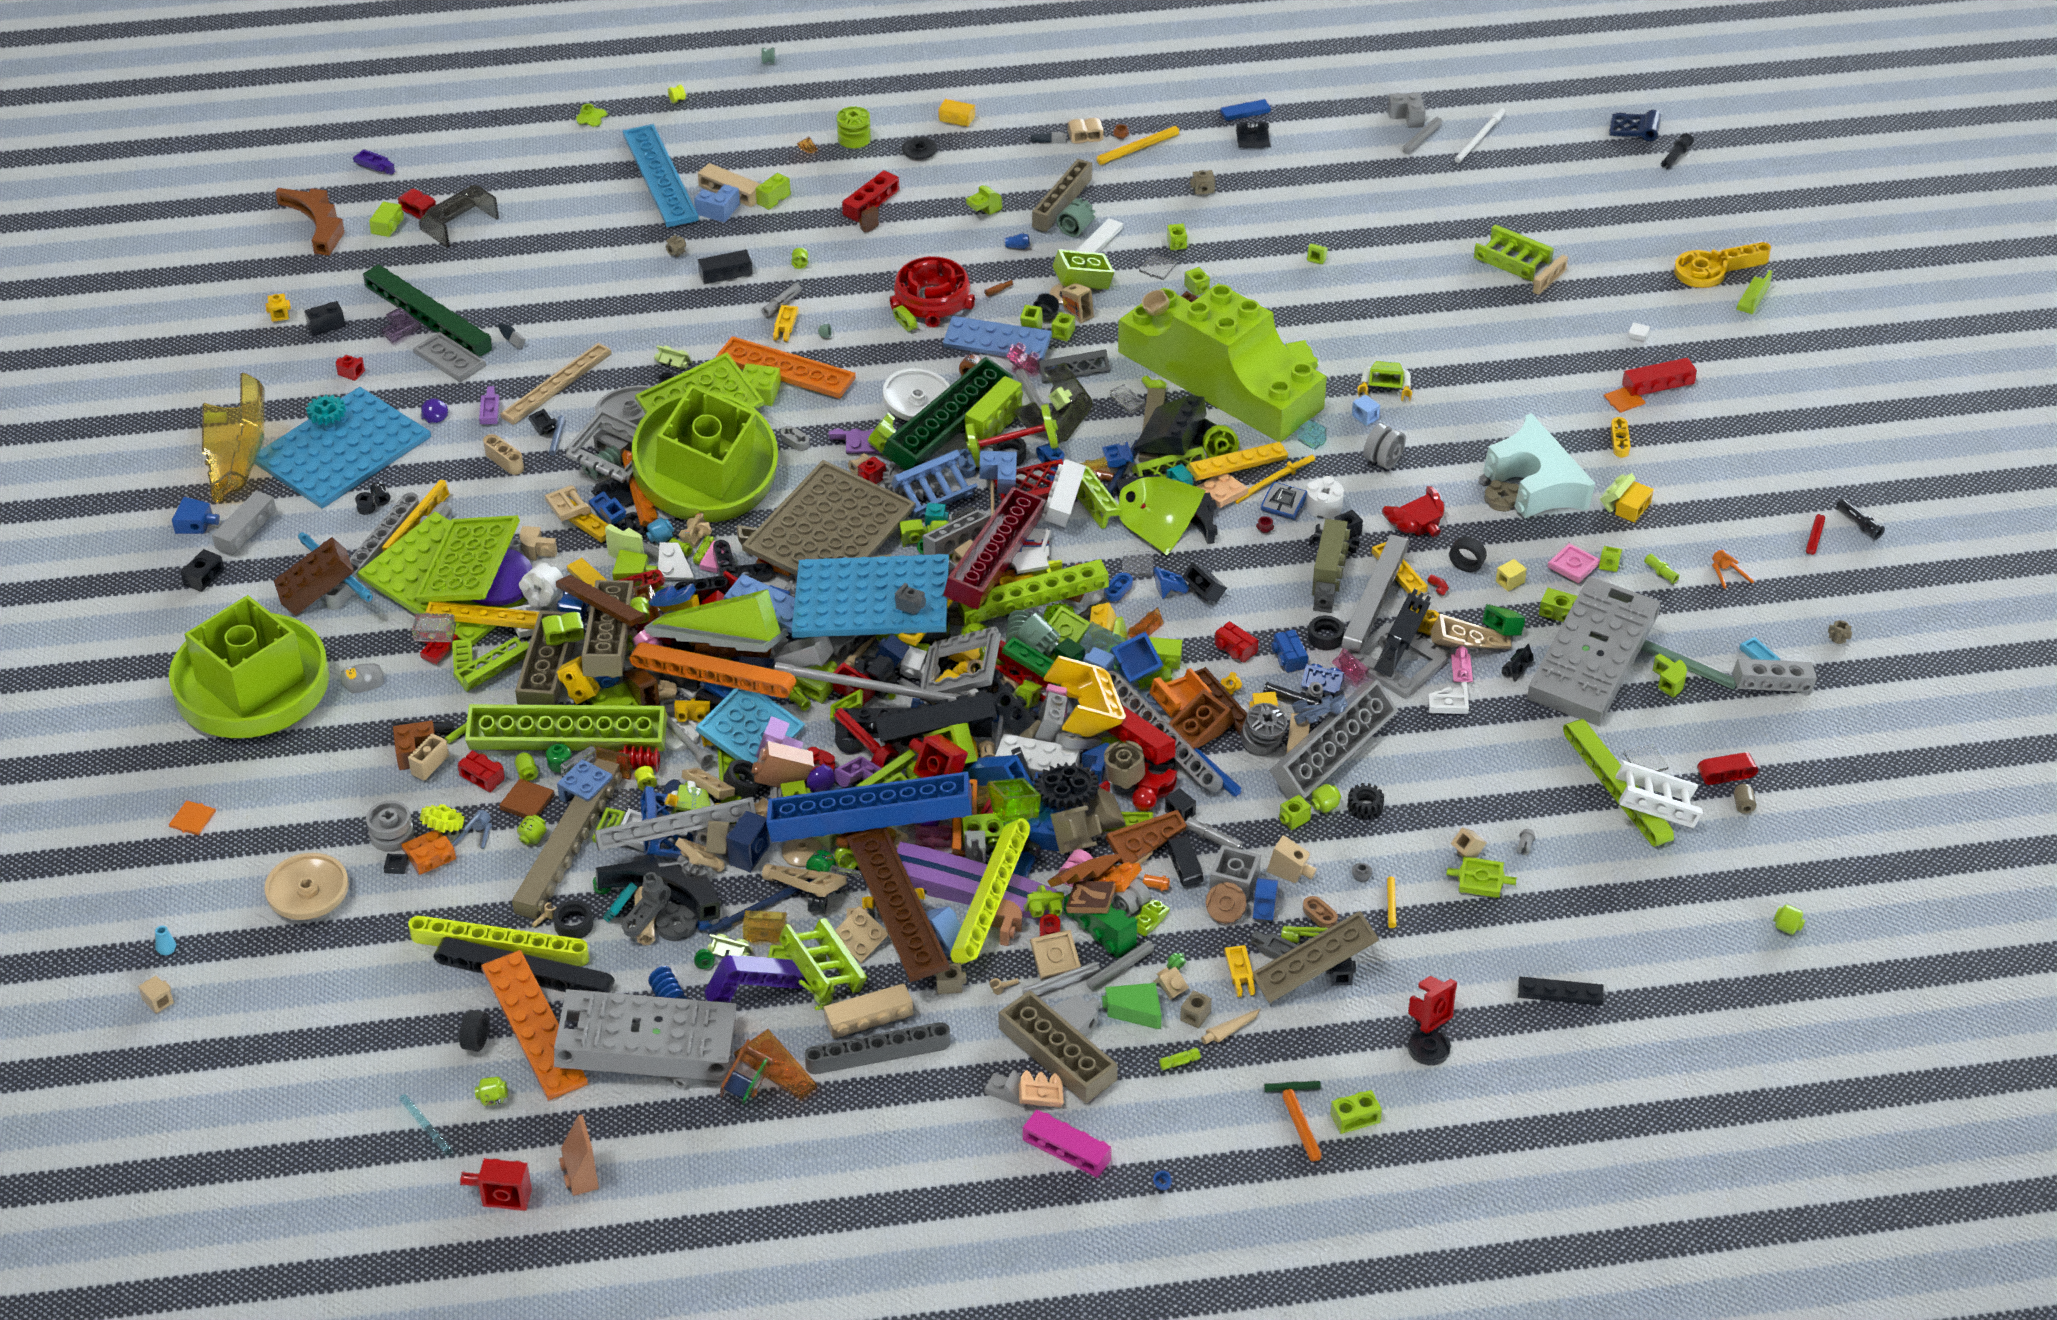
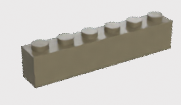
M1077 159L1033 209V228L1045 232L1051 228L1057 221V216L1092 180L1091 162Z

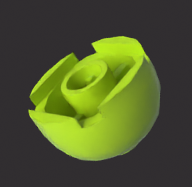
M1226 425L1213 426L1207 430L1203 437L1204 451L1209 458L1237 452L1239 449L1238 437L1233 429Z

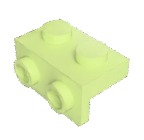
M1632 473L1618 476L1599 498L1609 513L1613 512L1616 508L1614 506L1616 499H1619L1636 479Z

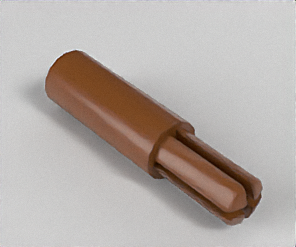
M1009 280L984 290V293L987 297L996 294L1005 288L1013 286V281Z

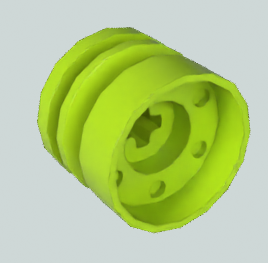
M857 106L841 109L836 115L838 142L842 146L852 149L861 148L869 144L871 141L870 113L866 109Z

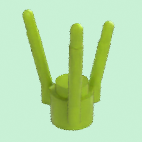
M1284 926L1281 937L1292 943H1298L1300 936L1315 937L1320 933L1314 932H1324L1328 928Z
M833 979L830 980L829 989H827L822 999H819L811 986L802 980L799 981V984L814 995L815 1001L819 1004L815 1007V1010H824V1006L832 1003V994L835 993Z

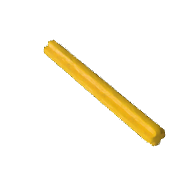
M1173 126L1103 153L1096 157V161L1099 165L1177 136L1179 128Z

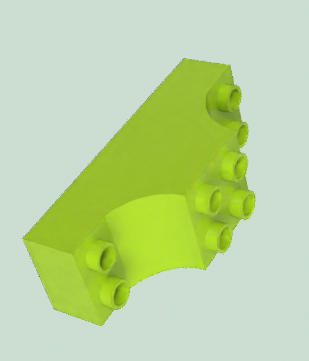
M1218 283L1193 302L1177 295L1174 290L1163 287L1160 290L1165 292L1170 302L1169 308L1164 314L1159 316L1149 315L1141 303L1119 319L1118 352L1193 395L1204 397L1205 401L1277 442L1285 440L1324 409L1327 376L1313 369L1310 364L1300 362L1289 352L1278 335L1272 311L1260 306L1257 301L1247 299L1234 292L1227 285Z

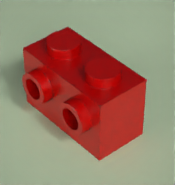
M844 662L833 672L872 680ZM833 683V689L838 694L845 696L861 689L863 691L862 706L875 695V690Z

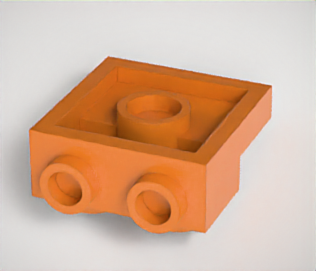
M433 830L401 844L403 852L408 855L409 861L419 875L456 859L454 847L446 835L443 836L438 830Z

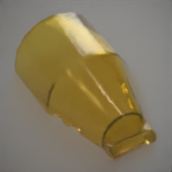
M243 372L240 374V407L222 408L207 403L202 404V453L206 454L205 465L209 466L210 470L207 474L211 486V498L214 502H220L228 492L244 488L264 443L265 388L259 380Z

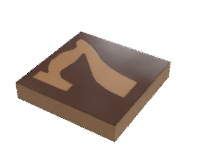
M1074 882L1066 906L1067 913L1107 914L1116 888L1115 882Z

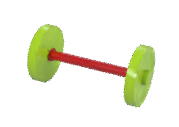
M1041 405L1044 419L1043 425L983 440L978 439L973 422L966 424L967 448L972 453L976 468L980 467L981 447L1041 432L1047 433L1052 449L1059 448L1056 435L1058 426L1056 419H1052L1049 405Z

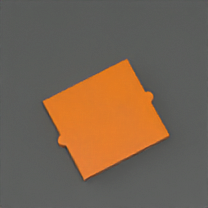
M1625 387L1603 395L1619 413L1646 404V401L1640 395L1631 396Z
M186 800L169 823V827L181 830L182 833L188 832L199 835L216 812V809L205 806L203 803L198 804Z

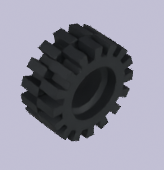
M1361 783V787L1358 784L1355 785V789L1352 787L1348 793V811L1352 812V816L1357 815V819L1364 817V820H1367V817H1370V820H1372L1374 816L1376 818L1379 817V814L1383 812L1384 793H1382V790H1377L1378 786L1376 785L1371 787L1370 783H1368V786H1365V783ZM1360 800H1369L1372 803H1362Z

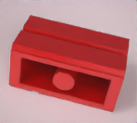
M1229 621L1223 627L1216 630L1214 644L1218 649L1228 652L1233 659H1238L1245 663L1258 652L1259 640Z
M473 750L466 755V758L464 757L457 765L459 776L490 793L505 779L504 768L499 762H493L485 754H478Z

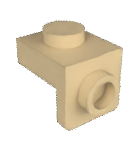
M1176 966L1171 970L1167 967L1157 973L1158 978L1153 980L1156 984L1160 983L1170 1000L1189 988Z

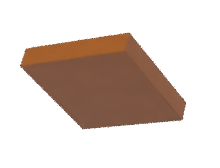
M520 778L499 804L500 810L523 818L533 815L539 816L555 796V792L552 789Z

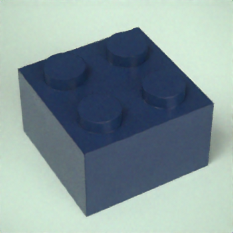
M746 811L742 817L738 818L736 826L726 836L729 865L750 873L770 847L766 817Z

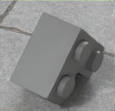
M1421 93L1389 94L1387 110L1390 119H1406L1408 128L1424 127L1426 111Z

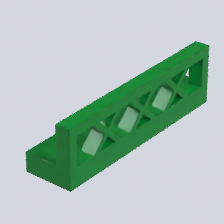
M1014 636L1002 649L1003 654L1043 678L1055 662Z

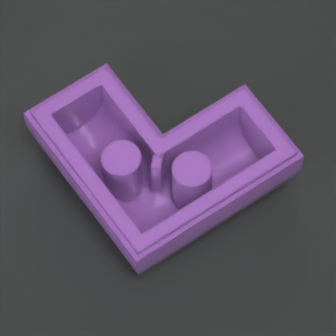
M860 756L836 768L835 780L840 786L846 787L860 779L864 781L882 768Z

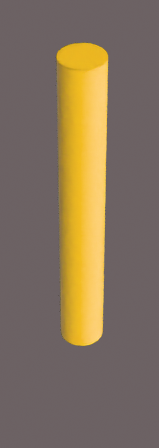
M1392 876L1387 878L1389 928L1396 927L1395 878Z

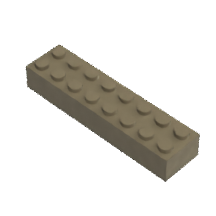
M595 581V588L630 606V601L634 598L633 581ZM593 606L590 608L582 652L583 676L592 678L598 676H608L611 678L622 676L630 626Z

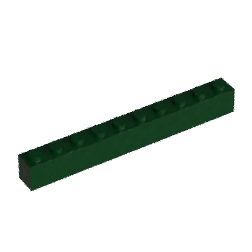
M378 264L363 273L366 288L435 333H442L478 357L492 350V339L488 333L483 332L477 326L458 316L454 311L449 310L443 304L438 303L432 297L416 289L387 268Z

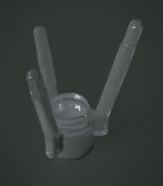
M832 865L828 871L843 876L850 875L863 878L859 870L841 868L836 865ZM838 888V890L853 901L862 905V901L845 888Z

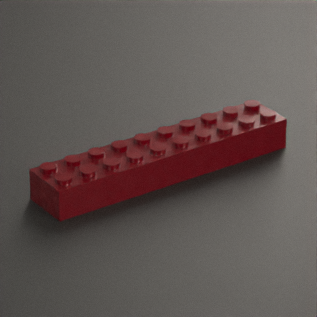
M1012 487L949 575L943 596L978 610L1042 518L1046 500Z

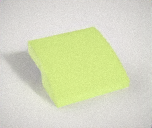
M612 524L605 527L608 555L617 559L619 549L644 554L642 535L630 528L622 531Z

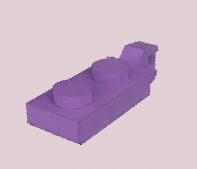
M487 386V395H481L480 425L498 424L500 399L499 395L495 394L494 386Z

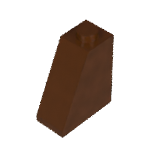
M637 667L623 672V683L629 689L638 706H660L656 678L646 670Z

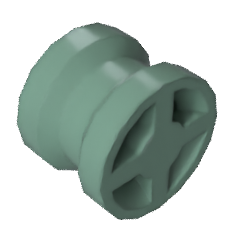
M762 48V63H775V48Z

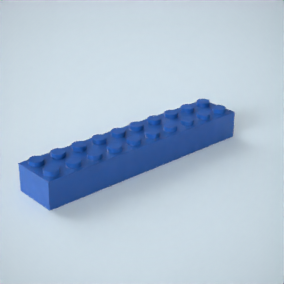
M968 772L771 798L768 799L766 822L771 842H784L793 839L821 837L830 834H843L852 831H864L867 829L971 816L972 789Z

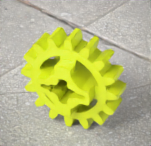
M439 804L437 807L431 805V807L425 806V808H422L419 820L422 821V824H427L428 828H434L438 832L445 833L447 830L453 832V830L459 831V829H462L465 817L462 816V813H457L456 809Z

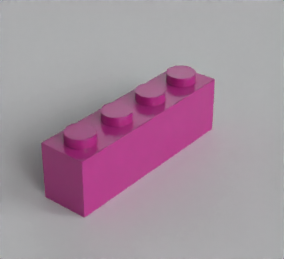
M1036 1109L1023 1126V1141L1096 1178L1100 1176L1111 1161L1112 1147L1106 1142L1099 1141L1088 1133L1079 1131L1068 1123L1053 1118L1048 1113H1043Z

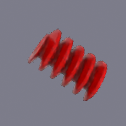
M625 745L623 750L618 752L617 764L620 765V769L625 767L626 770H630L632 767L634 771L639 767L649 766L658 773L660 767L659 749L656 747L654 753H652L651 747H648L647 751L644 752L643 746H640L639 751H636L635 745H633L631 750L628 751V746Z

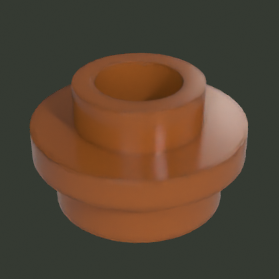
M1123 124L1116 125L1113 135L1123 139L1129 135V129Z

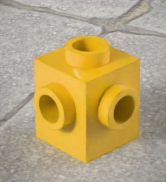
M285 293L267 296L268 303H265L266 312L270 313L271 321L289 319L288 310H291L290 300L285 298Z

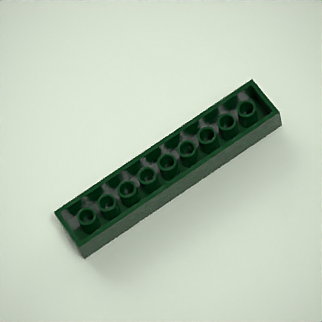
M985 356L887 439L882 454L904 470H909L923 464L965 428V414L1004 376L1013 379V375Z

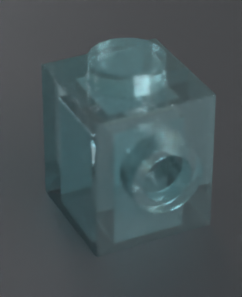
M1309 419L1299 427L1298 441L1315 450L1325 444L1327 428Z

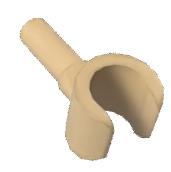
M546 903L544 905V913L531 925L535 928L546 918L553 919V914L557 907L551 909L552 903Z
M994 978L989 984L990 988H993V993L1000 995L1003 992V988L1018 984L1019 980L1013 979L1001 983L1000 979Z

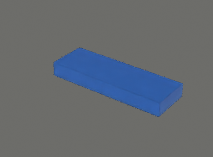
M1266 99L1220 107V113L1225 121L1271 112V107Z

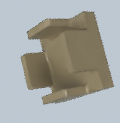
M1088 806L1050 814L1060 854L1097 845L1096 841H1092V837L1102 834L1097 814L1086 816L1085 810H1088Z

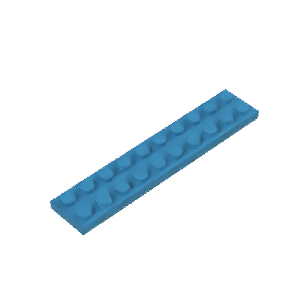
M654 124L622 130L623 137L666 227H675L699 221L697 211Z

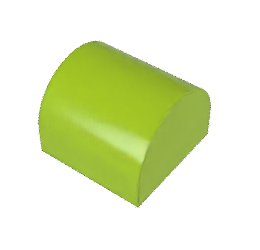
M1310 243L1307 261L1323 265L1327 257L1328 248Z

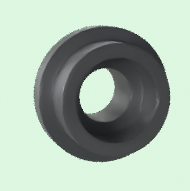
M1357 863L1352 867V875L1355 880L1365 882L1371 877L1372 868L1366 863Z

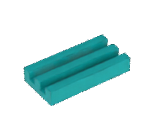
M630 883L620 893L604 914L603 919L609 923L618 914L637 889V886Z

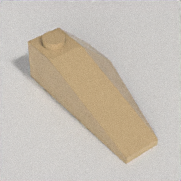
M1439 614L1431 629L1432 642L1439 646L1458 648L1459 646L1488 649L1511 648L1510 636H1503L1495 630L1443 614Z

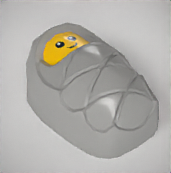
M375 663L345 667L340 675L343 686L351 693L369 691L382 686L384 683L382 669L380 665Z

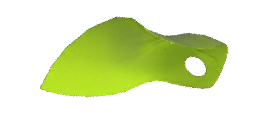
M1164 477L1140 478L1122 488L1119 496V506L1122 508V512L1119 516L1127 528L1151 543L1165 555H1168L1188 527L1206 490ZM1129 491H1133L1136 496L1135 500L1131 503L1126 500V494ZM1145 503L1146 507L1141 509V505Z

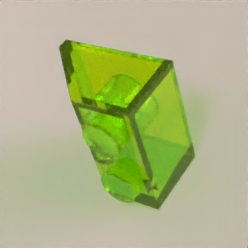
M1025 778L988 781L987 786L992 809L1001 821L1011 822L1020 818L1025 820L1038 818L1041 795Z

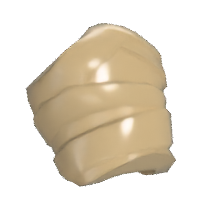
M660 680L658 685L659 701L675 699L677 685L667 680Z

